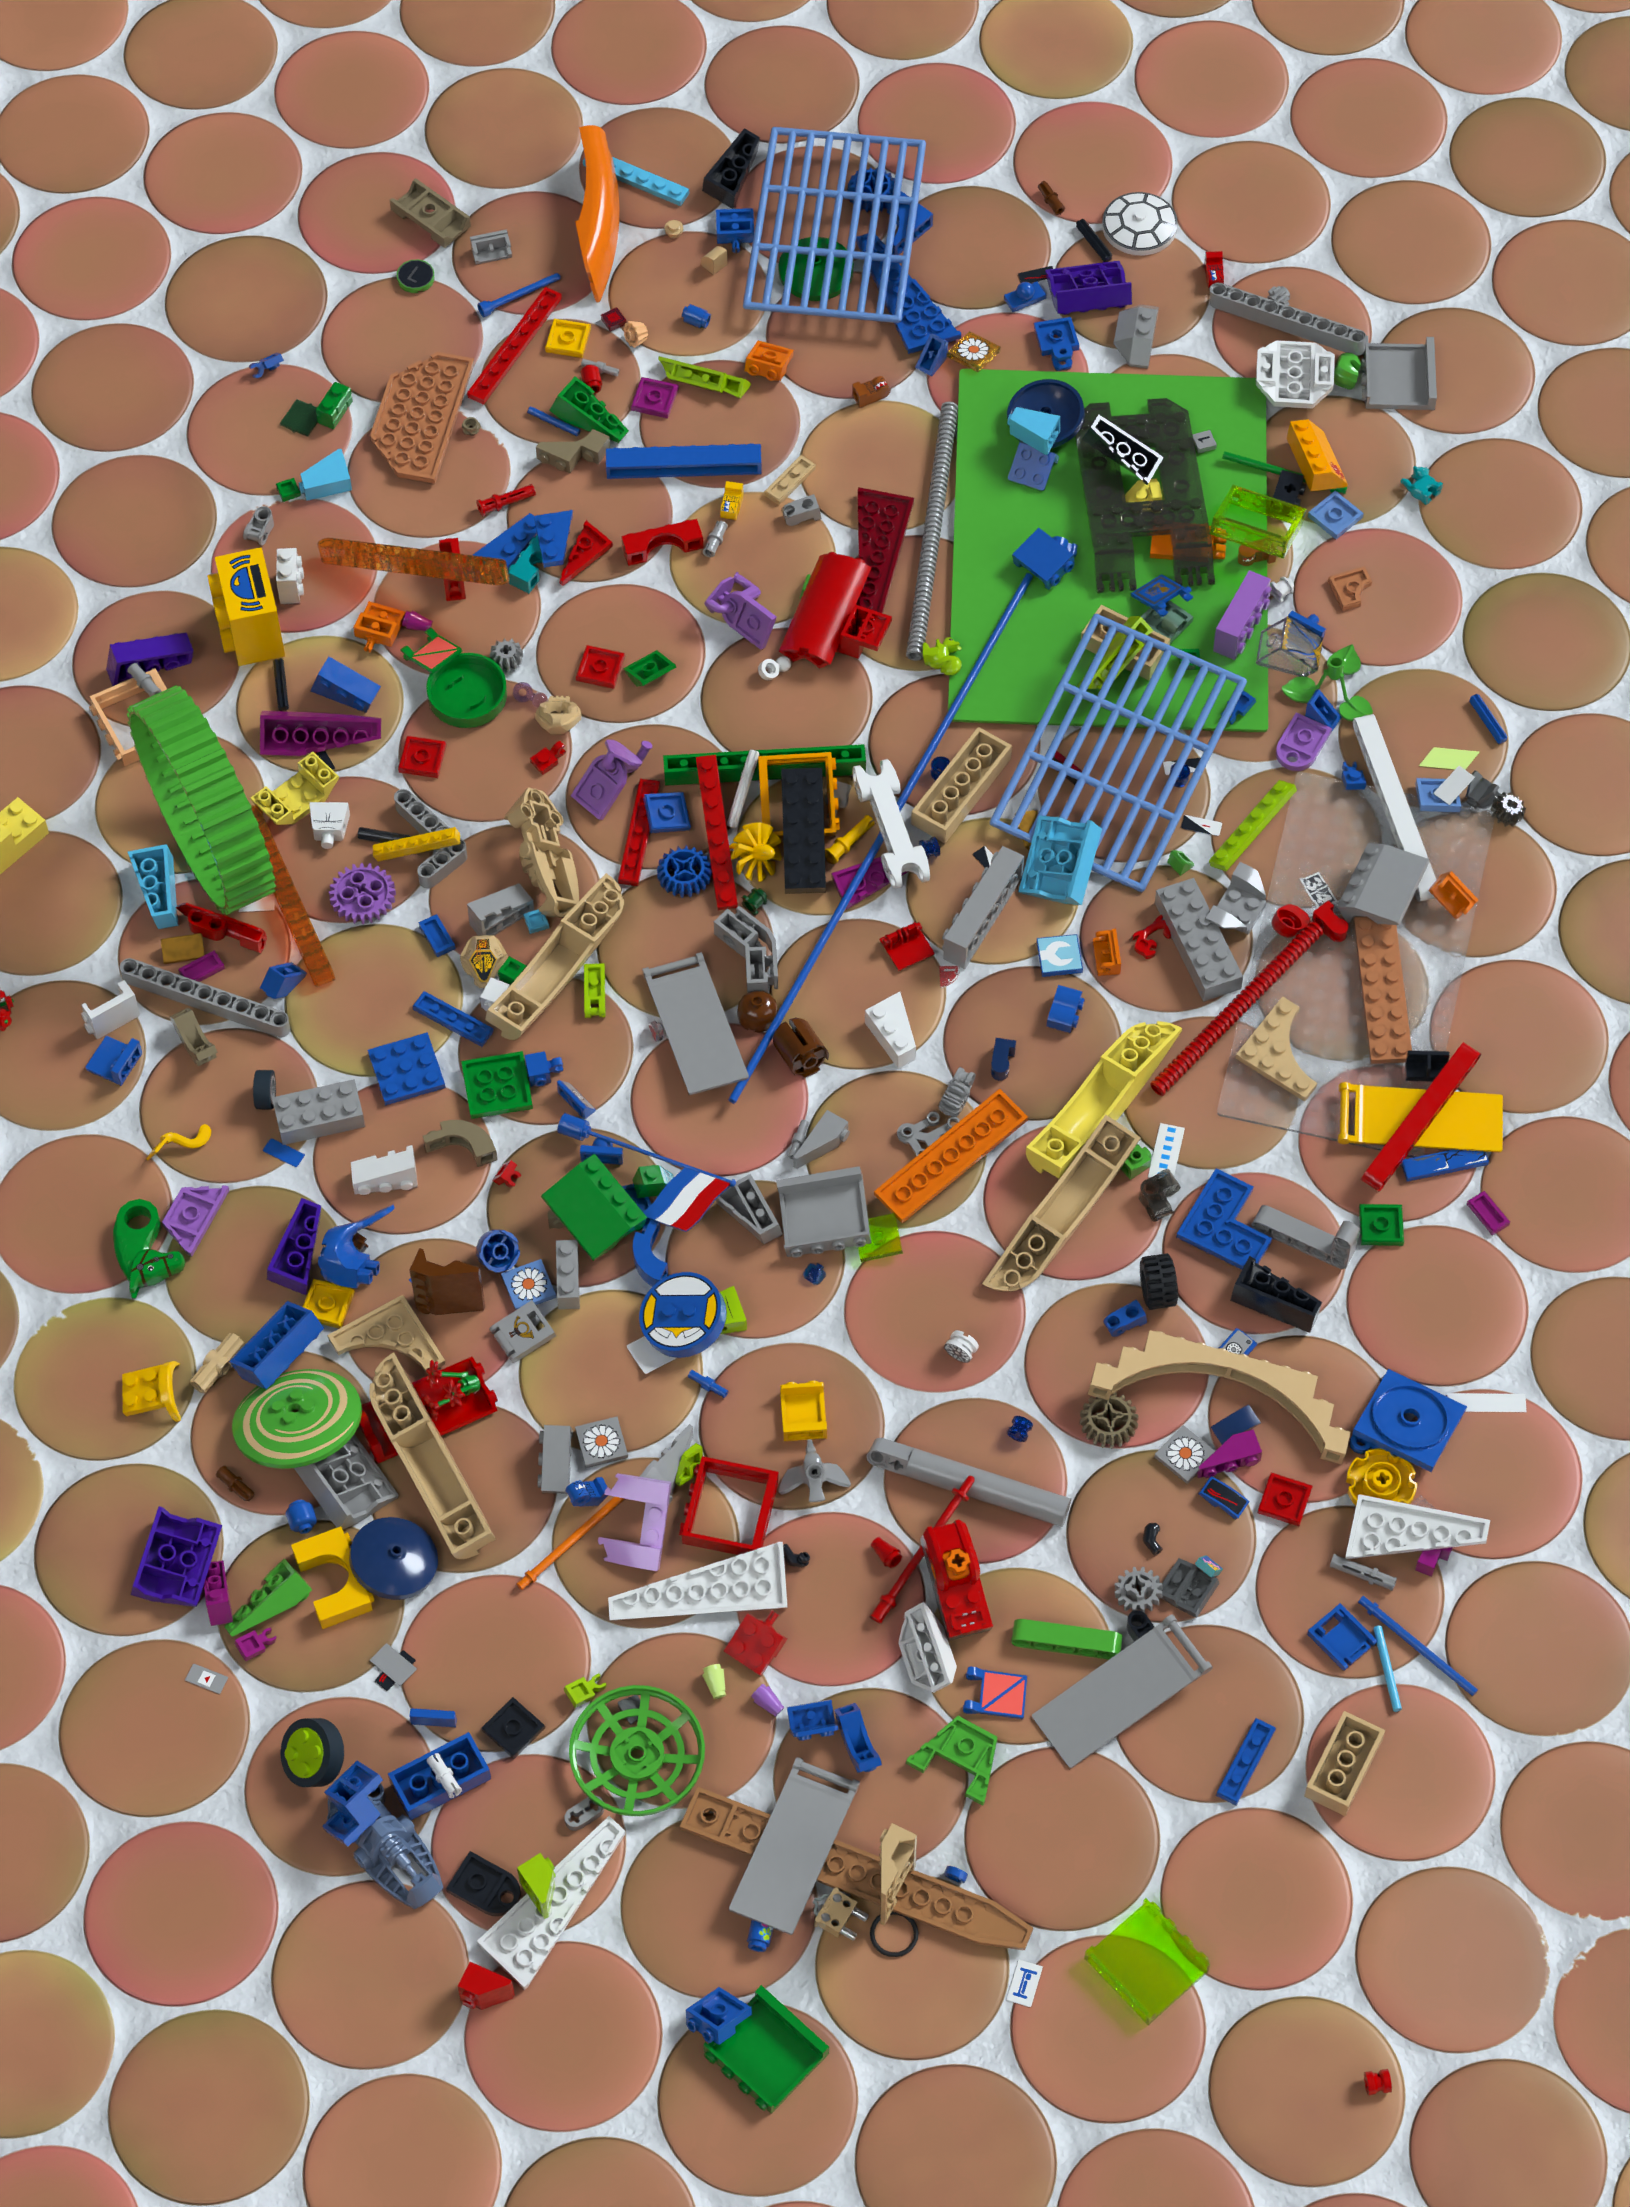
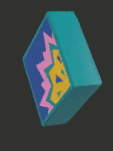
M1207 1555L1199 1557L1195 1562L1196 1566L1209 1577L1218 1576L1223 1570L1222 1567Z

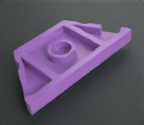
M223 1185L222 1188L209 1189V1186H201L199 1188L182 1187L162 1223L189 1256L192 1257L226 1198L229 1186Z

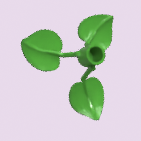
M1352 644L1338 650L1329 657L1327 661L1328 669L1324 670V674L1317 685H1315L1311 678L1301 676L1290 680L1286 685L1282 686L1283 693L1291 700L1299 703H1308L1328 675L1332 680L1340 679L1343 696L1346 702L1339 706V713L1344 719L1353 722V718L1373 714L1372 707L1365 698L1353 696L1349 700L1347 697L1344 674H1354L1361 667L1360 658Z

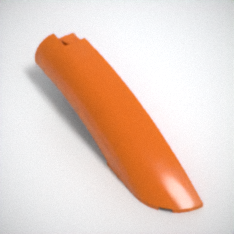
M587 125L579 127L585 153L586 188L580 218L575 222L586 273L597 303L601 301L616 252L619 231V192L614 162L608 148L606 134L598 126Z

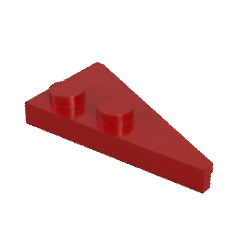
M587 520L584 522V528L581 534L578 535L577 543L570 553L567 566L561 573L562 577L559 583L562 586L613 547V542Z

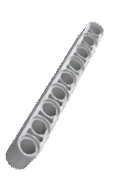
M1214 283L1210 286L1209 302L1213 308L1346 353H1353L1356 356L1365 352L1366 334L1362 330L1223 283Z
M127 958L120 963L122 979L129 985L276 1037H285L290 1033L288 1015L283 1011L132 958Z

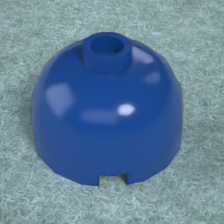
M502 1229L490 1230L484 1233L476 1246L478 1261L486 1269L493 1272H503L511 1269L517 1263L520 1256L517 1238L512 1233Z

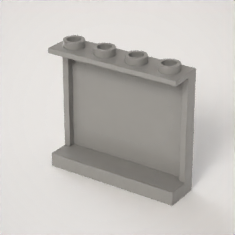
M1366 336L1365 352L1361 354L1364 355V358H1361V370H1364V374L1361 376V385H1365V389H1362V401H1365V408L1435 410L1437 388L1434 337H1426L1425 344L1368 343V336Z
M860 1166L776 1180L784 1230V1249L787 1257L797 1258L804 1254H820L828 1250L839 1251L846 1247H863L871 1243L865 1189Z

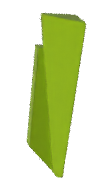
M658 357L668 379L720 393L725 391L738 398H741L751 386V383L743 378Z
M1130 616L1124 623V626L1147 636L1153 631L1141 616ZM1118 632L1114 636L1088 689H1101L1127 635ZM1134 639L1115 679L1143 648V642ZM1082 679V680L1080 681V683L1077 685L1078 688L1080 687V685H1081L1083 679Z

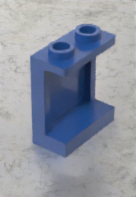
M1040 528L1012 554L1013 563L1019 568L1024 566L1045 583V588L1048 590L1052 586H1056L1060 582L1061 577L1065 573H1069L1075 564L1074 555Z

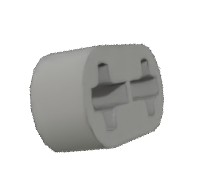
M587 1797L566 1812L565 1824L570 1830L578 1831L603 1814L604 1808L598 1805L597 1811L594 1809L589 1810L591 1803L597 1804ZM571 1816L579 1817V1823L575 1821L570 1822Z

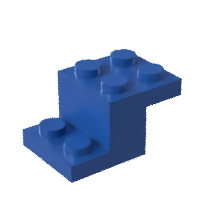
M356 1761L324 1792L338 1811L322 1827L328 1834L347 1847L354 1843L381 1815L367 1797L383 1781L381 1776L361 1762Z

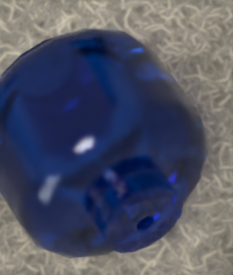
M810 1263L804 1270L803 1276L812 1284L818 1285L826 1277V1272L821 1264L817 1263L815 1265Z

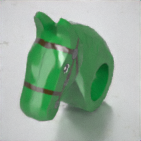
M143 1199L128 1201L120 1207L113 1229L116 1258L120 1269L129 1281L132 1299H136L140 1288L154 1286L164 1279L180 1273L185 1267V1259L179 1251L162 1253L151 1249L161 1231V1223L157 1208L150 1201ZM137 1216H145L150 1219L149 1224L141 1229H133L127 1226L129 1221Z

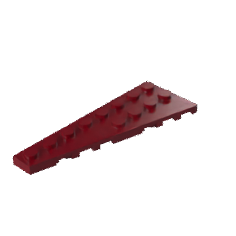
M858 487L859 558L871 567L860 594V606L880 613L884 612L913 509V497Z

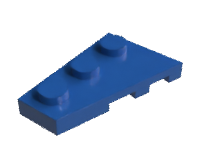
M573 510L534 516L544 568L563 565Z

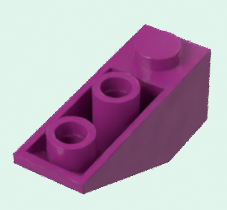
M1254 1429L1232 1435L1199 1466L1198 1478L1213 1477L1217 1473L1224 1471L1233 1472L1238 1467L1245 1465L1251 1467L1260 1462L1262 1450Z
M213 1561L210 1563L204 1582L206 1606L211 1626L233 1622L224 1561Z

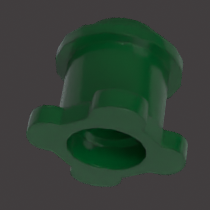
M753 888L748 896L743 895L741 897L743 907L755 916L758 914L757 909L761 905L767 904V895L760 888Z

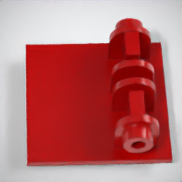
M913 922L879 939L898 971L935 955L921 932L922 926L920 922Z

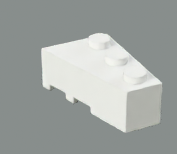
M412 1145L407 1146L406 1151L395 1153L394 1150L389 1151L388 1156L377 1158L375 1155L351 1162L354 1194L386 1193L391 1190H410L418 1187Z

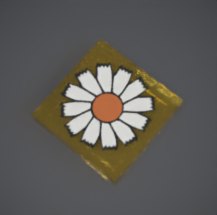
M969 331L947 352V357L979 372L1000 352L1001 347Z

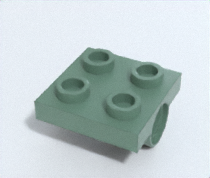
M1169 600L1166 602L1167 607H1165L1168 613L1164 617L1159 616L1152 608H1149L1141 617L1153 631L1169 638L1171 644L1193 622V616Z

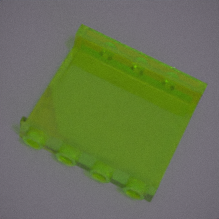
M1147 1898L1143 1900V1905L1098 1945L1088 1948L1085 1951L1084 1957L1147 2025H1150L1207 1974L1210 1967L1208 1957L1203 1952H1198L1193 1947V1942L1186 1935L1182 1936L1177 1931L1176 1924L1170 1918L1166 1919L1161 1914L1159 1906L1154 1902L1150 1903Z

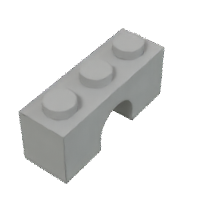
M577 1240L556 1241L558 1310L580 1309Z

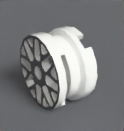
M955 1330L950 1336L951 1340L945 1343L944 1348L953 1358L968 1363L973 1358L972 1354L978 1350L979 1345L970 1335L967 1337L963 1335L964 1332Z

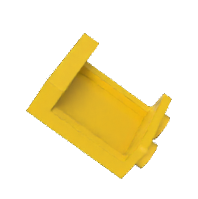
M808 1381L807 1383L797 1384L795 1382H788L780 1385L784 1441L827 1439L824 1383Z

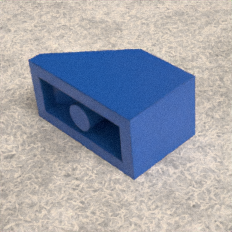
M292 962L269 967L260 989L273 999L286 997L306 977L307 972Z

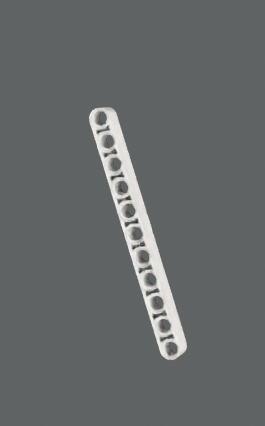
M1371 714L1353 718L1354 732L1398 849L1428 859L1375 715ZM1430 862L1415 891L1418 902L1435 899L1428 891L1436 881Z

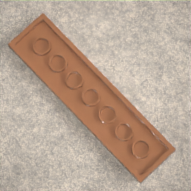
M1367 916L1354 917L1353 922L1370 1064L1405 1063L1407 1052L1412 1050L1397 926L1377 924Z

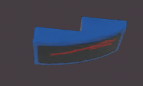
M1212 1476L1209 1477L1198 1493L1212 1506H1219L1234 1519L1240 1517L1250 1502L1236 1490Z

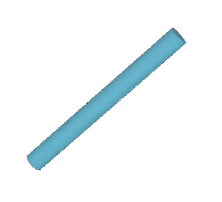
M1382 1626L1373 1627L1374 1635L1377 1640V1647L1394 1712L1402 1710Z

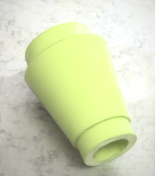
M720 1664L703 1668L704 1674L702 1676L713 1699L725 1697L724 1669H721Z

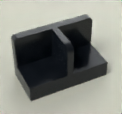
M1409 1050L1405 1061L1406 1081L1433 1082L1449 1061L1450 1052Z

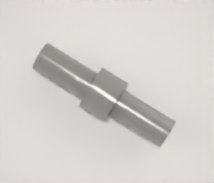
M583 359L581 362L583 367L586 365L597 366L600 374L619 375V369L607 366L606 363L600 361L593 362Z
M801 1120L797 1133L793 1135L792 1147L788 1155L790 1159H793L806 1139L804 1135L809 1124L806 1120Z

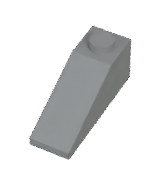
M827 1110L794 1155L793 1167L798 1169L837 1148L841 1141L845 1142L850 1133L848 1121Z

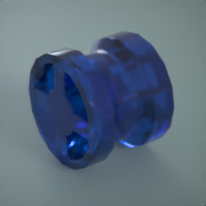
M939 756L932 760L931 777L935 781L949 765L950 761L948 758Z
M1173 764V765L1171 766L1170 774H1171V772H1172V770H1173L1175 764ZM1184 764L1174 787H1183L1188 783L1190 775L1188 765Z
M935 836L927 841H919V846L922 845L927 859L931 856L938 857L941 855Z
M1014 1416L1012 1426L1008 1428L1007 1434L1018 1442H1026L1028 1431L1032 1430L1033 1423L1025 1417Z

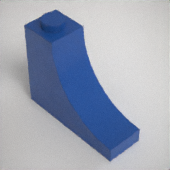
M901 191L900 196L909 197ZM887 203V213L890 215L891 203ZM919 203L913 242L933 226V213ZM899 204L896 221L898 231L894 237L892 255H899L904 251L910 209L908 204Z

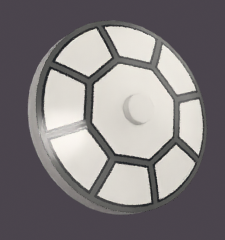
M1132 192L1117 197L1106 207L1102 220L1103 233L1108 242L1124 253L1138 256L1151 255L1168 247L1176 236L1178 225L1177 215L1172 206L1161 197L1145 192Z

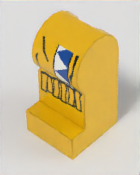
M726 481L720 518L737 520L744 496L742 483Z

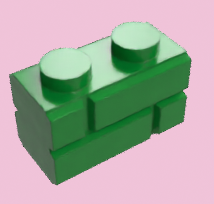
M337 382L332 384L316 409L317 422L319 424L335 429L347 411V407L353 402L351 388Z

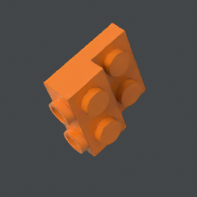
M758 340L746 357L744 371L752 376L760 375L766 377L770 381H781L787 371V365L793 357L794 350Z

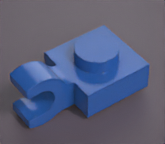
M274 353L259 360L257 363L250 364L249 368L257 367L258 373L254 374L253 377L259 378L263 375L264 369L269 368V370H273L279 367V363L284 361L280 353Z

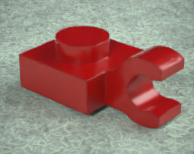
M558 741L552 746L550 751L545 747L530 758V762L544 775L559 764L557 758L566 753L563 749L565 745Z

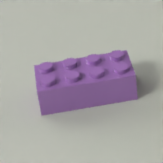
M1250 570L1248 571L1216 628L1214 652L1233 660L1236 659L1238 654L1243 653L1246 639L1250 640L1254 632V625L1259 624L1262 618V611L1267 610L1270 604V599H1268L1272 591L1270 578Z

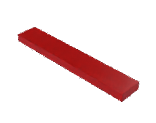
M640 778L618 884L639 885L650 834L643 797L644 794H658L660 781Z

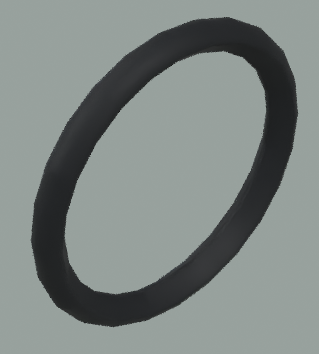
M892 1911L890 1915L902 1916L911 1923L914 1937L912 1943L905 1950L889 1952L881 1948L875 1939V1928L880 1921V1915L877 1916L870 1927V1939L876 1950L888 1957H900L909 1953L918 1940L919 1932L916 1922L912 1918Z

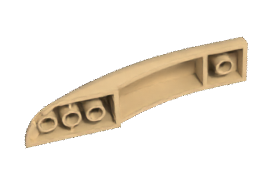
M607 873L561 920L556 930L533 960L487 1010L485 1020L502 1030V1037L515 1040L529 1028L572 980L620 917L624 906L622 890L618 883Z

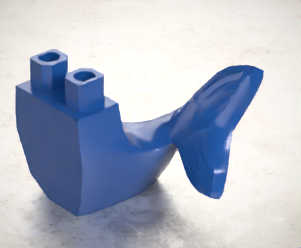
M394 1205L381 1209L356 1222L335 1226L326 1232L322 1241V1245L325 1246L322 1248L320 1256H318V1266L321 1268L320 1273L325 1280L338 1286L358 1288L361 1283L371 1284L373 1276H377L380 1272V1261L370 1260L369 1254L358 1251L353 1244V1236L357 1231L372 1225L395 1209Z

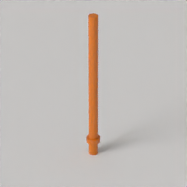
M614 1496L531 1571L525 1572V1576L516 1583L517 1586L523 1590L530 1583H534L537 1580L536 1577L619 1505L624 1498Z

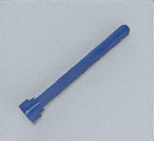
M555 273L492 302L484 300L477 304L478 310L482 317L491 315L495 308L560 280L561 276L559 273Z

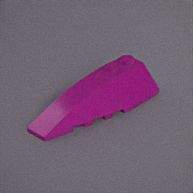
M262 711L260 714V755L302 756L311 752H321L336 747L340 748L350 744L381 739V718L287 711Z

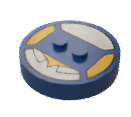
M693 1272L675 1273L658 1281L644 1297L639 1312L640 1327L646 1339L657 1351L674 1358L690 1357L706 1350L719 1337L726 1321V1304L721 1293L708 1278Z

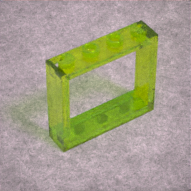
M1232 485L1213 517L1209 534L1284 559L1303 525L1307 509ZM1233 504L1290 523L1291 526L1284 537L1224 517L1230 505ZM1278 546L1283 547V551L1277 550Z

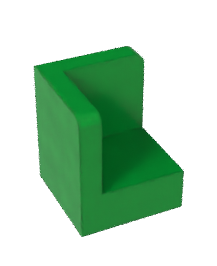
M509 956L498 970L499 981L511 985L527 965Z

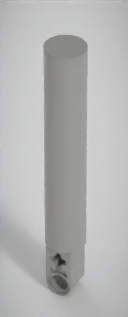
M885 1438L875 1439L867 1454L868 1462L876 1467L950 1491L953 1488L959 1490L968 1476H973L975 1481L966 1494L968 1497L1061 1527L1065 1523L1070 1508L1071 1498Z

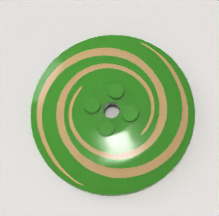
M301 1369L281 1374L274 1384L267 1389L257 1386L242 1400L233 1417V1437L242 1454L257 1464L282 1469L307 1466L331 1456L352 1438L361 1421V1400L355 1387L347 1379L336 1373L319 1369Z

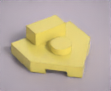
M1157 478L1151 479L1148 485H1146L1142 480H1138L1122 497V503L1137 509V512L1143 516L1163 514L1160 482H1158Z

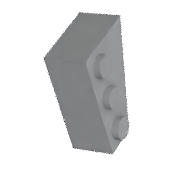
M751 1174L736 1181L734 1187H729L716 1199L720 1207L763 1244L783 1235L776 1218Z

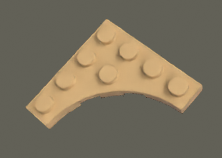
M1282 996L1237 1052L1235 1059L1305 1102L1317 1087V1083L1299 1067L1290 1047V1028L1300 1007Z
M403 1295L327 1335L338 1355L363 1347H382L396 1350L410 1357L419 1364L426 1374H428L426 1369L430 1368L431 1360L434 1363L438 1361V1368L446 1364L443 1356Z

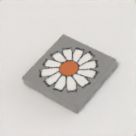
M618 1417L575 1427L586 1468L628 1458Z
M1183 1425L1155 1453L1154 1457L1188 1484L1198 1474L1199 1466L1215 1450Z

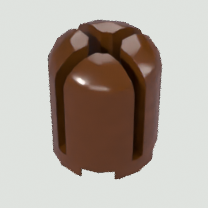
M795 1017L789 1019V1025L786 1021L783 1022L773 1034V1044L794 1076L795 1074L802 1075L804 1078L820 1071L819 1066L824 1062L825 1058L829 1059L828 1050L808 1021L802 1018Z

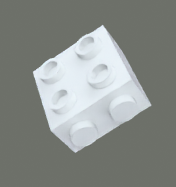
M297 548L277 549L276 583L280 604L300 603V595H304L302 557L298 556Z

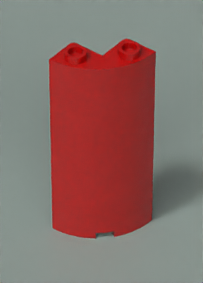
M834 552L820 555L779 652L788 657L792 662L806 658L819 669L830 665L839 646L841 632L854 605L859 599L871 567L860 558H852Z
M472 1356L441 1370L442 1372L454 1373L467 1371L469 1375H476L480 1381L479 1391L460 1398L462 1406L455 1403V1406L451 1407L449 1402L436 1410L439 1414L437 1416L438 1421L433 1419L432 1421L441 1436L498 1411L495 1402H498L494 1390L488 1389L482 1376L485 1374L484 1368L480 1362L476 1363ZM426 1376L412 1382V1385L425 1406L423 1402L424 1396L429 1395L431 1402L444 1400L447 1392L443 1389V1385H448L450 1379L456 1385L460 1378H438V1385L434 1384V1387L431 1388L430 1382L426 1381ZM371 1401L362 1404V1416L359 1426L367 1439L368 1446L377 1463L379 1464L399 1455L377 1416Z

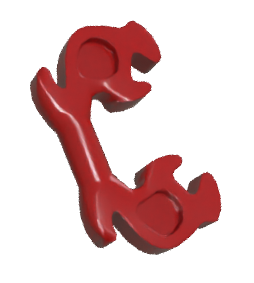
M1162 914L1151 925L1132 935V940L1137 939L1135 943L1136 953L1144 956L1145 959H1151L1156 954L1155 950H1150L1151 948H1157L1156 942L1153 939L1146 940L1149 935L1158 929H1164L1163 935L1167 939L1171 938L1170 930L1165 920H1163Z

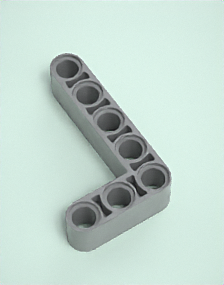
M400 789L394 794L396 811L420 834L450 828L409 790ZM460 838V844L439 848L437 852L419 865L417 869L419 884L423 888L434 887L467 860L466 843L462 838Z
M1267 1205L1260 1207L1252 1222V1227L1255 1230L1340 1269H1346L1356 1250L1360 1232L1356 1224L1350 1221H1343L1334 1236Z

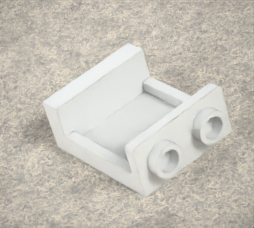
M125 980L117 984L120 995L94 1010H90L86 1003L81 1005L83 1010L81 1016L85 1021L84 1027L89 1034L93 1033L97 1040L140 1016L135 994Z

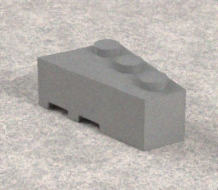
M518 883L468 903L469 923L478 936L496 935L522 919L524 913L534 911L533 899Z
M544 1425V1431H540L539 1444H543V1453L539 1452L538 1465L542 1466V1474H538L537 1485L538 1488H541L542 1493L567 1494L565 1489L570 1484V1456L572 1455L571 1437H573V1430L571 1426Z

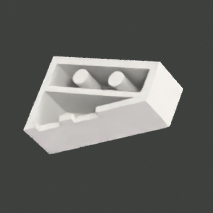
M900 992L865 1010V1024L898 1069L916 1059V1045Z

